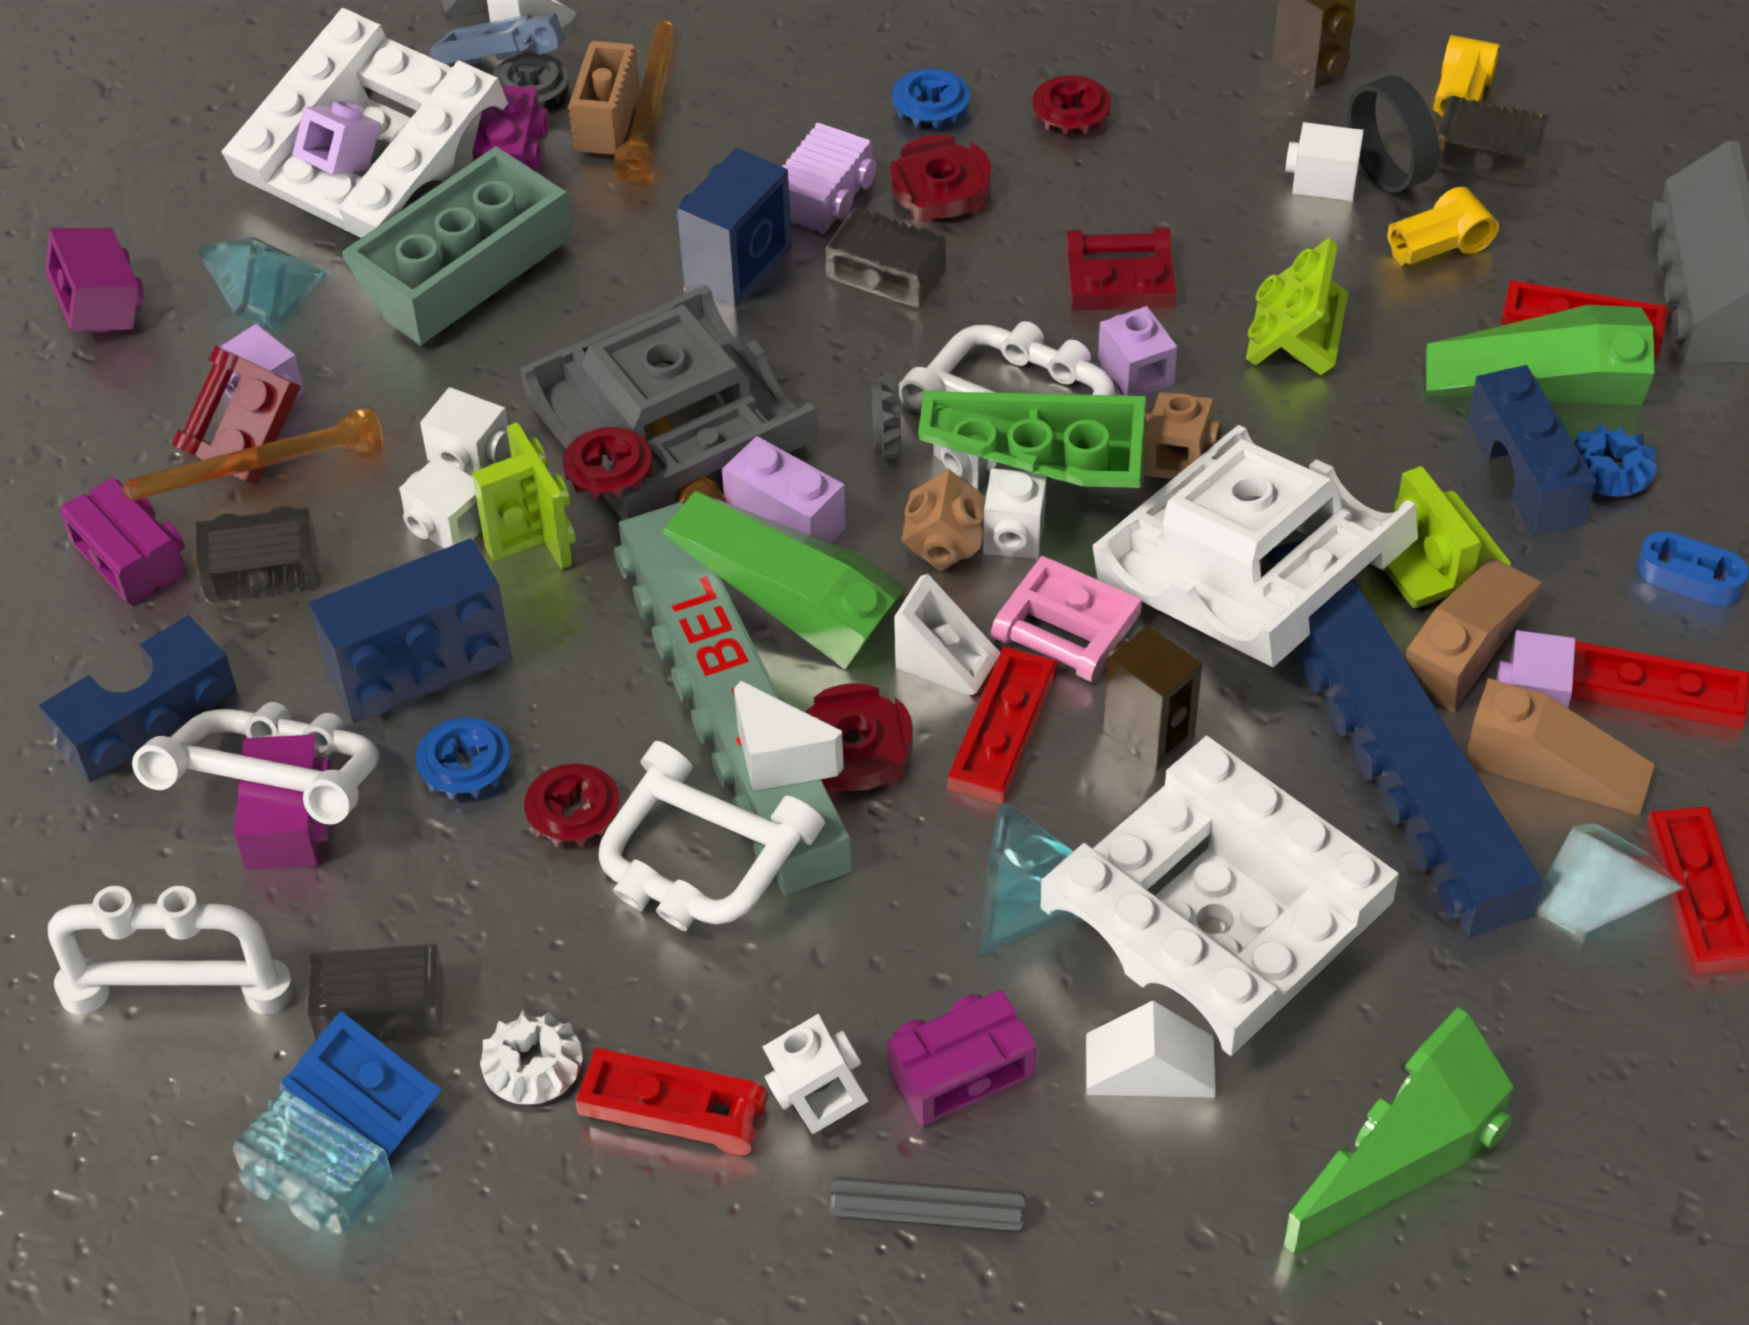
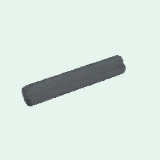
M837 1177L833 1180L830 1192L831 1213L841 1217L1012 1231L1022 1229L1025 1219V1195L1020 1191Z

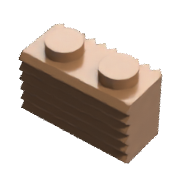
M592 41L588 45L568 106V110H570L568 117L571 118L570 125L572 126L570 132L573 134L571 140L574 141L572 147L575 150L613 155L622 152V146H624L634 107H636V101H638V95L640 94L636 48L632 44Z

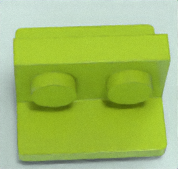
M1327 238L1313 250L1311 248L1305 249L1289 268L1278 276H1269L1261 284L1256 293V301L1258 303L1254 321L1248 330L1250 341L1246 360L1253 365H1257L1282 347L1296 360L1303 362L1319 375L1324 374L1335 366L1349 293L1331 279L1338 247L1337 243Z
M518 422L507 426L511 458L472 472L485 548L493 562H496L545 542L559 567L565 569L572 566L570 544L576 542L573 526L564 511V507L571 504L567 487L558 473L551 476L547 470V459L536 437L528 439Z
M1423 466L1402 473L1399 495L1395 501V511L1390 513L1398 511L1399 506L1405 500L1416 503L1418 539L1387 565L1384 571L1411 607L1418 608L1450 596L1491 557L1509 566L1511 565L1508 558L1456 492L1448 491L1443 493Z

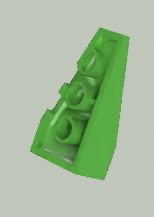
M1585 305L1428 343L1426 346V396L1472 398L1476 376L1528 365L1548 401L1642 406L1655 374L1653 326L1641 307Z
M924 391L918 430L919 440L1080 486L1140 488L1144 483L1146 396Z
M694 491L661 532V534L844 669L847 668L907 589L858 553L697 491Z
M1457 1007L1419 1047L1405 1065L1406 1071L1410 1074L1399 1089L1392 1105L1379 1098L1368 1112V1120L1360 1130L1355 1141L1356 1151L1353 1153L1345 1147L1340 1149L1289 1213L1284 1246L1294 1254L1467 1163L1483 1144L1491 1149L1504 1136L1513 1119L1507 1113L1514 1086L1467 1012Z

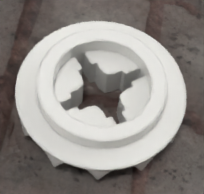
M522 1010L519 1018L508 1024L498 1021L496 1032L490 1039L483 1040V1053L480 1065L485 1082L499 1097L517 1104H539L552 1100L569 1089L580 1073L583 1054L581 1042H579L570 1022L563 1024L557 1021L549 1011L543 1017H531ZM537 1041H540L542 1056L545 1058L534 1057L529 1065H525L522 1072L520 1054L517 1051L528 1052L532 1044L536 1045Z

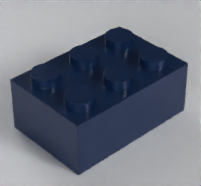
M472 538L309 602L327 677L352 723L373 715L385 713L392 707L426 693L436 692L448 684L477 672L489 670L497 664L512 658L500 586Z

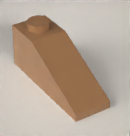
M1491 557L1436 607L1406 649L1405 660L1431 701L1455 713L1541 590V581Z
M1489 678L1473 722L1466 758L1473 769L1637 816L1641 814L1655 765L1547 694Z

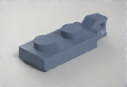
M529 14L451 30L431 47L430 53L433 59L443 64L456 63L459 60L471 66L480 62L483 57L495 55L497 60L510 59L521 54L527 48L541 55L559 48L566 41V38L563 35L557 14L532 18V15Z

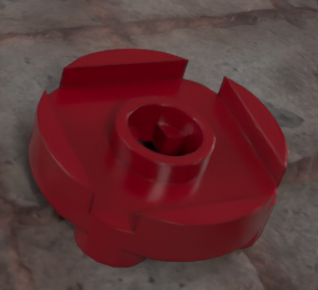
M931 135L918 138L907 143L901 149V157L896 162L892 161L890 166L891 191L895 199L903 207L910 210V216L921 223H931L938 218L955 217L968 212H977L982 210L988 202V192L991 187V163L987 154L979 146L969 142L968 149L964 146L956 145L955 137ZM941 174L944 178H934L933 175Z
M861 683L833 686L823 690L814 697V705L807 709L805 713L842 731L844 768L836 777L821 779L827 792L872 789L883 784L896 783L904 776L906 763L913 749V725L911 716L902 702L895 697L894 704L888 698L879 696V688ZM858 730L860 737H868L860 743H847L843 741L846 739L847 731Z

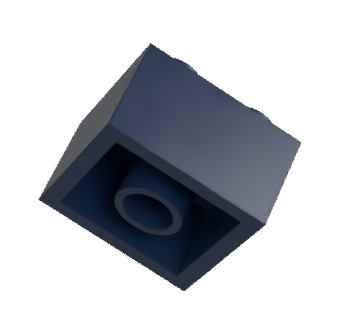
M735 148L720 164H716L711 169L708 177L691 194H687L682 198L677 207L676 220L679 226L680 259L682 261L684 285L695 290L707 285L712 291L713 298L736 307L792 247L788 169Z

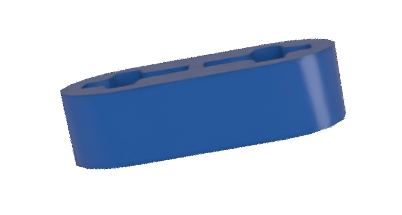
M1667 531L1655 532L1646 537L1642 543L1637 562L1639 575L1646 582L1715 606H1729L1737 602L1743 594L1749 572L1746 562L1739 555ZM1661 556L1670 558L1669 562L1660 561ZM1716 574L1726 577L1724 581H1719L1714 578Z

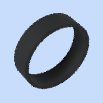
M1394 75L1383 77L1357 88L1352 94L1348 105V128L1364 130L1359 162L1368 176L1379 187L1389 192H1400L1429 180L1438 165L1439 142L1432 115L1418 91L1409 82ZM1378 94L1390 103L1405 129L1410 148L1409 174L1396 165L1382 142L1376 121L1375 107Z

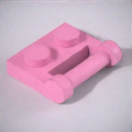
M1041 556L997 614L991 628V637L1007 645L1011 644L1012 641L1077 669L1076 675L1078 677L1095 683L1106 666L1109 653L1123 639L1141 614L1142 599ZM1030 614L1090 641L1087 648H1083L1023 620Z

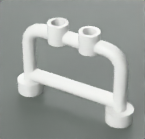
M1027 321L1020 322L1012 332L992 325H973L964 328L951 338L927 368L915 367L911 369L899 383L900 400L907 408L918 414H921L924 391L996 393L950 374L971 348L990 346L1001 350L1003 356L1014 365L1023 366L1029 361L1048 369L1050 375L1059 383L1071 384L1075 380L1084 383L1093 389L1092 395H1115L1113 381L1109 375L1101 368L1089 363L1091 355L1085 345L1076 340H1067L1059 350L1043 345L1044 336L1042 331L1035 324Z
M269 702L263 705L256 713L233 709L203 712L190 719L172 737L157 736L150 739L135 753L132 765L139 781L154 790H164L171 787L184 775L187 769L304 792L303 802L310 816L324 824H336L341 822L356 806L358 802L357 786L376 767L379 760V751L373 741L363 735L347 731L343 720L333 713L320 714L311 724L293 721L290 712L285 706L280 703ZM225 732L246 735L247 738L315 734L321 758H326L332 752L352 756V758L339 771H319L198 747L197 745L211 734Z
M654 741L640 761L641 765L648 772L607 828L600 842L598 858L604 873L617 882L613 892L622 901L637 910L643 911L652 898L660 902L656 909L660 917L672 926L682 931H687L694 919L718 925L733 922L747 914L763 895L796 844L801 842L811 845L824 827L825 820L809 805L792 796H784L771 815L772 821L685 785L683 782L693 770L690 761L671 746L660 741ZM657 799L765 845L754 864L731 895L720 900L711 899L683 880L677 879L674 882L661 876L650 866L639 860L630 862L623 858V849Z
M109 886L96 894L93 903L70 905L56 912L48 923V939L61 968L56 974L54 987L64 1009L73 1014H88L99 1009L109 997V985H241L248 1007L259 1014H274L282 1011L291 1003L295 994L294 984L288 967L281 961L272 959L264 930L255 917L242 909L230 905L198 904L194 892L185 886H173L166 889L160 894L157 903L134 904L131 894L126 888ZM101 929L106 937L118 940L129 937L137 929H165L170 937L181 940L193 937L201 929L225 930L239 938L246 960H89L84 958L74 931Z

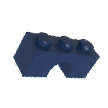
M1528 365L1476 376L1468 423L1489 459L1506 455L1510 456L1514 471V486L1511 499L1532 536L1537 537L1584 526L1596 480Z
M189 615L139 644L150 675L149 679L140 687L127 692H111L102 688L89 674L39 705L52 741L88 782L93 781L109 770L119 767L125 760L135 755L150 739L157 736H169L175 729L207 709L216 707L225 698L237 691L226 653Z

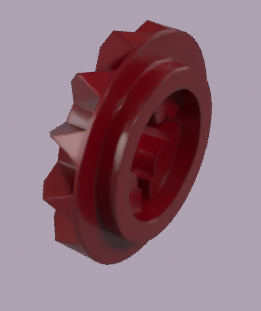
M1074 75L1052 78L1041 84L1034 92L1032 99L1034 119L1044 122L1046 131L1059 128L1062 129L1065 136L1070 131L1075 130L1086 135L1089 127L1102 128L1105 117L1110 116L1111 98L1104 86L1090 78Z
M602 427L590 430L577 437L567 447L563 456L565 479L572 482L576 493L590 491L595 500H598L604 493L611 492L620 499L625 488L640 490L642 478L652 475L651 448L641 435L626 428ZM606 455L608 461H611L616 466V469L605 471V468L601 465L603 462L602 456Z
M564 764L545 771L532 782L524 799L526 820L531 824L536 837L546 836L552 840L556 847H559L564 841H575L582 848L587 838L594 835L604 836L608 825L619 813L620 796L613 779L601 769L587 764ZM581 793L583 809H576L572 816L564 818L562 806L569 807L573 800H577Z

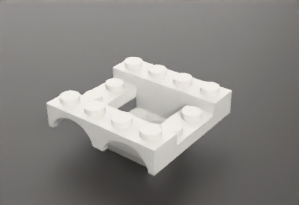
M341 8L222 150V154L235 177L362 238L402 211L407 200L421 185L432 180L440 183L447 180L455 170L454 162L457 146L471 120L482 110L491 106L503 111L508 101L497 77L459 60L453 67L443 64L386 38L380 24L345 8ZM363 86L416 110V113L410 118L369 99ZM336 99L360 105L363 107V115L381 123L372 158L379 153H382L376 162L370 164L368 171L331 174L292 156L304 107L332 105L333 100Z
M1237 425L1092 545L1097 578L1108 585L1142 599V602L1274 667L1310 635V615L1368 564L1383 570L1418 539L1416 503L1405 500L1395 513L1375 511L1360 503L1345 489L1338 479L1334 467L1317 459L1309 465V469L1254 445L1248 435L1247 428ZM1295 529L1309 535V537L1261 577L1259 560Z
M1206 735L1166 770L1165 785L1093 849L1083 843L1042 879L1040 908L1049 915L1055 910H1065L1088 922L1113 948L1123 965L1124 974L1142 988L1146 987L1149 983H1157L1167 986L1185 997L1210 1023L1219 1038L1221 1049L1232 1056L1393 903L1399 873ZM1210 834L1208 849L1157 895L1154 896L1147 891ZM1207 918H1218L1226 922L1231 929L1223 934H1209L1204 932L1198 926V923Z

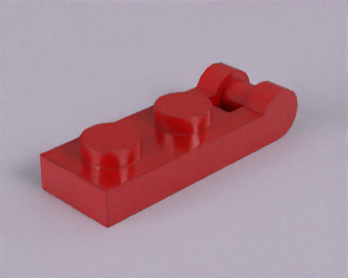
M595 1047L576 1099L578 1115L715 1144L726 1153L741 1156L747 1155L751 1151L756 1135V1130L752 1124L755 1117L763 1114L769 1094L762 1085L754 1081ZM714 1103L728 1106L730 1108L729 1115L724 1116L711 1113Z

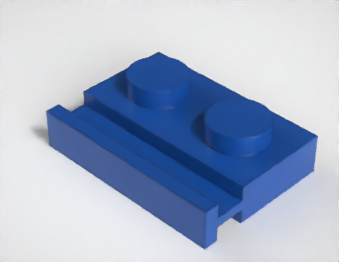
M342 1011L301 1057L293 1070L284 1077L279 1086L283 1092L380 1168L437 1100L442 1091Z

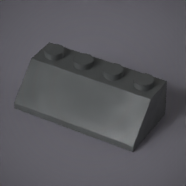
M1727 141L1666 179L1662 199L1655 200L1652 206V230L1660 232L1661 236L1658 244V264L1660 267H1666L1667 269L1664 286L1665 301L1667 304H1673L1674 306L1671 320L1673 341H1680L1684 363L1749 362V184L1740 142Z

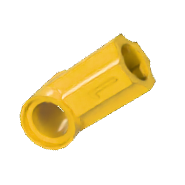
M1456 35L1450 36L1442 66V79L1435 96L1433 108L1434 111L1442 116L1445 123L1461 126L1464 121L1475 119L1484 88H1490L1492 84L1500 44Z
M1461 186L1453 188L1442 195L1433 209L1390 224L1388 226L1387 239L1392 249V256L1401 266L1417 263L1457 247L1463 254H1476L1488 247L1496 238L1499 231V223L1467 187Z

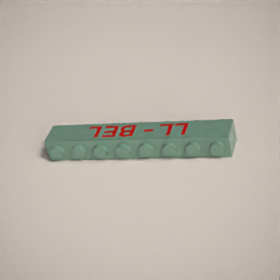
M679 502L620 521L619 529L622 545L614 547L618 568L624 579L633 577L636 584L633 587V595L638 611L643 619L652 617L655 624L652 627V635L657 651L662 660L671 657L675 666L671 668V674L678 696L681 701L691 700L695 708L691 710L695 731L702 744L711 742L715 753L711 754L716 776L722 787L732 786L736 797L732 798L733 805L772 821L771 815L784 796H792L809 805L825 820L824 827L813 843L806 845L798 842L775 875L783 896L852 873L850 837L821 779L754 792L752 790L737 727L734 688L740 681H743L779 700L781 699L720 577L661 534L664 527L683 506V503ZM759 842L753 844L756 859L765 847V845Z

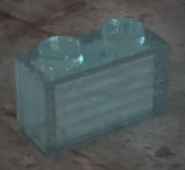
M284 1090L277 1091L275 1099L269 1101L267 1108L260 1111L258 1119L252 1120L250 1128L245 1129L241 1138L236 1139L233 1145V1151L241 1170L238 1176L251 1192L266 1200L274 1194L278 1199L282 1198L289 1205L292 1213L306 1226L319 1231L325 1225L328 1229H333L339 1236H344L392 1178L386 1151Z

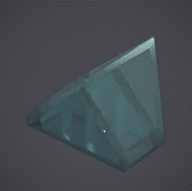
M255 237L206 244L197 252L235 315L273 332L328 273Z
M1008 803L998 806L989 856L980 957L1077 916L1060 909L1055 910L1049 915L1040 908L1042 879L1074 851Z
M1595 823L1582 824L1572 827L1546 875L1535 912L1585 940L1592 930L1684 887L1646 851Z

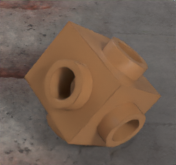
M1159 392L1152 414L1146 413V476L1173 479L1221 439L1222 423L1213 420V398L1196 397L1183 393L1170 394Z
M950 469L946 470L910 492L909 501L904 511L906 517L901 542L940 572L962 559H969L980 550L983 542L986 497Z

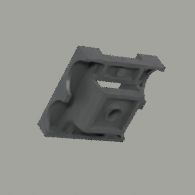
M707 285L520 367L525 399L565 449L580 435L602 427L626 428L638 433L645 439L644 425L712 394L724 405L647 441L652 452V475L642 478L640 490L625 488L620 499L613 492L603 494L604 498L622 520L676 504V489L723 468L756 436L787 453L818 439L816 408L809 402L802 405L800 409L788 399L772 373L764 349L755 339L745 343V346H743L734 338L722 320L714 302L712 291ZM663 362L671 365L663 368L655 367ZM603 455L601 465L605 468V471L616 469V466L611 461H608L607 456Z

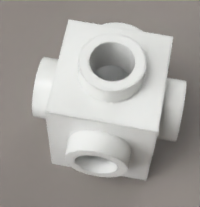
M819 1014L762 1046L774 1068V1071L764 1076L770 1089L783 1110L791 1105L795 1106L812 1134L869 1102L852 1072V1069L862 1064L856 1051L843 1030L832 1036Z

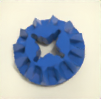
M921 69L910 72L901 77L892 89V108L897 109L900 120L912 119L916 128L927 123L932 124L937 129L939 123L943 121L955 124L958 115L966 114L968 111L970 100L968 85L961 77L946 70Z
M1599 423L1592 433L1580 431L1574 442L1596 480L1593 490L1595 493L1614 497L1632 495L1645 489L1655 476L1657 469L1655 464L1656 449L1645 446L1643 434L1632 436L1625 434L1623 425L1616 431H1609ZM1604 452H1612L1615 458H1622L1620 468L1611 457H1603Z
M464 717L445 721L431 729L422 738L417 747L415 761L418 776L423 778L431 793L441 790L453 800L459 793L469 792L477 799L482 788L486 786L498 787L501 774L504 771L510 770L509 742L505 734L496 725L486 720ZM458 747H461L463 753H467L469 759H472L470 769H461L459 763L456 762Z

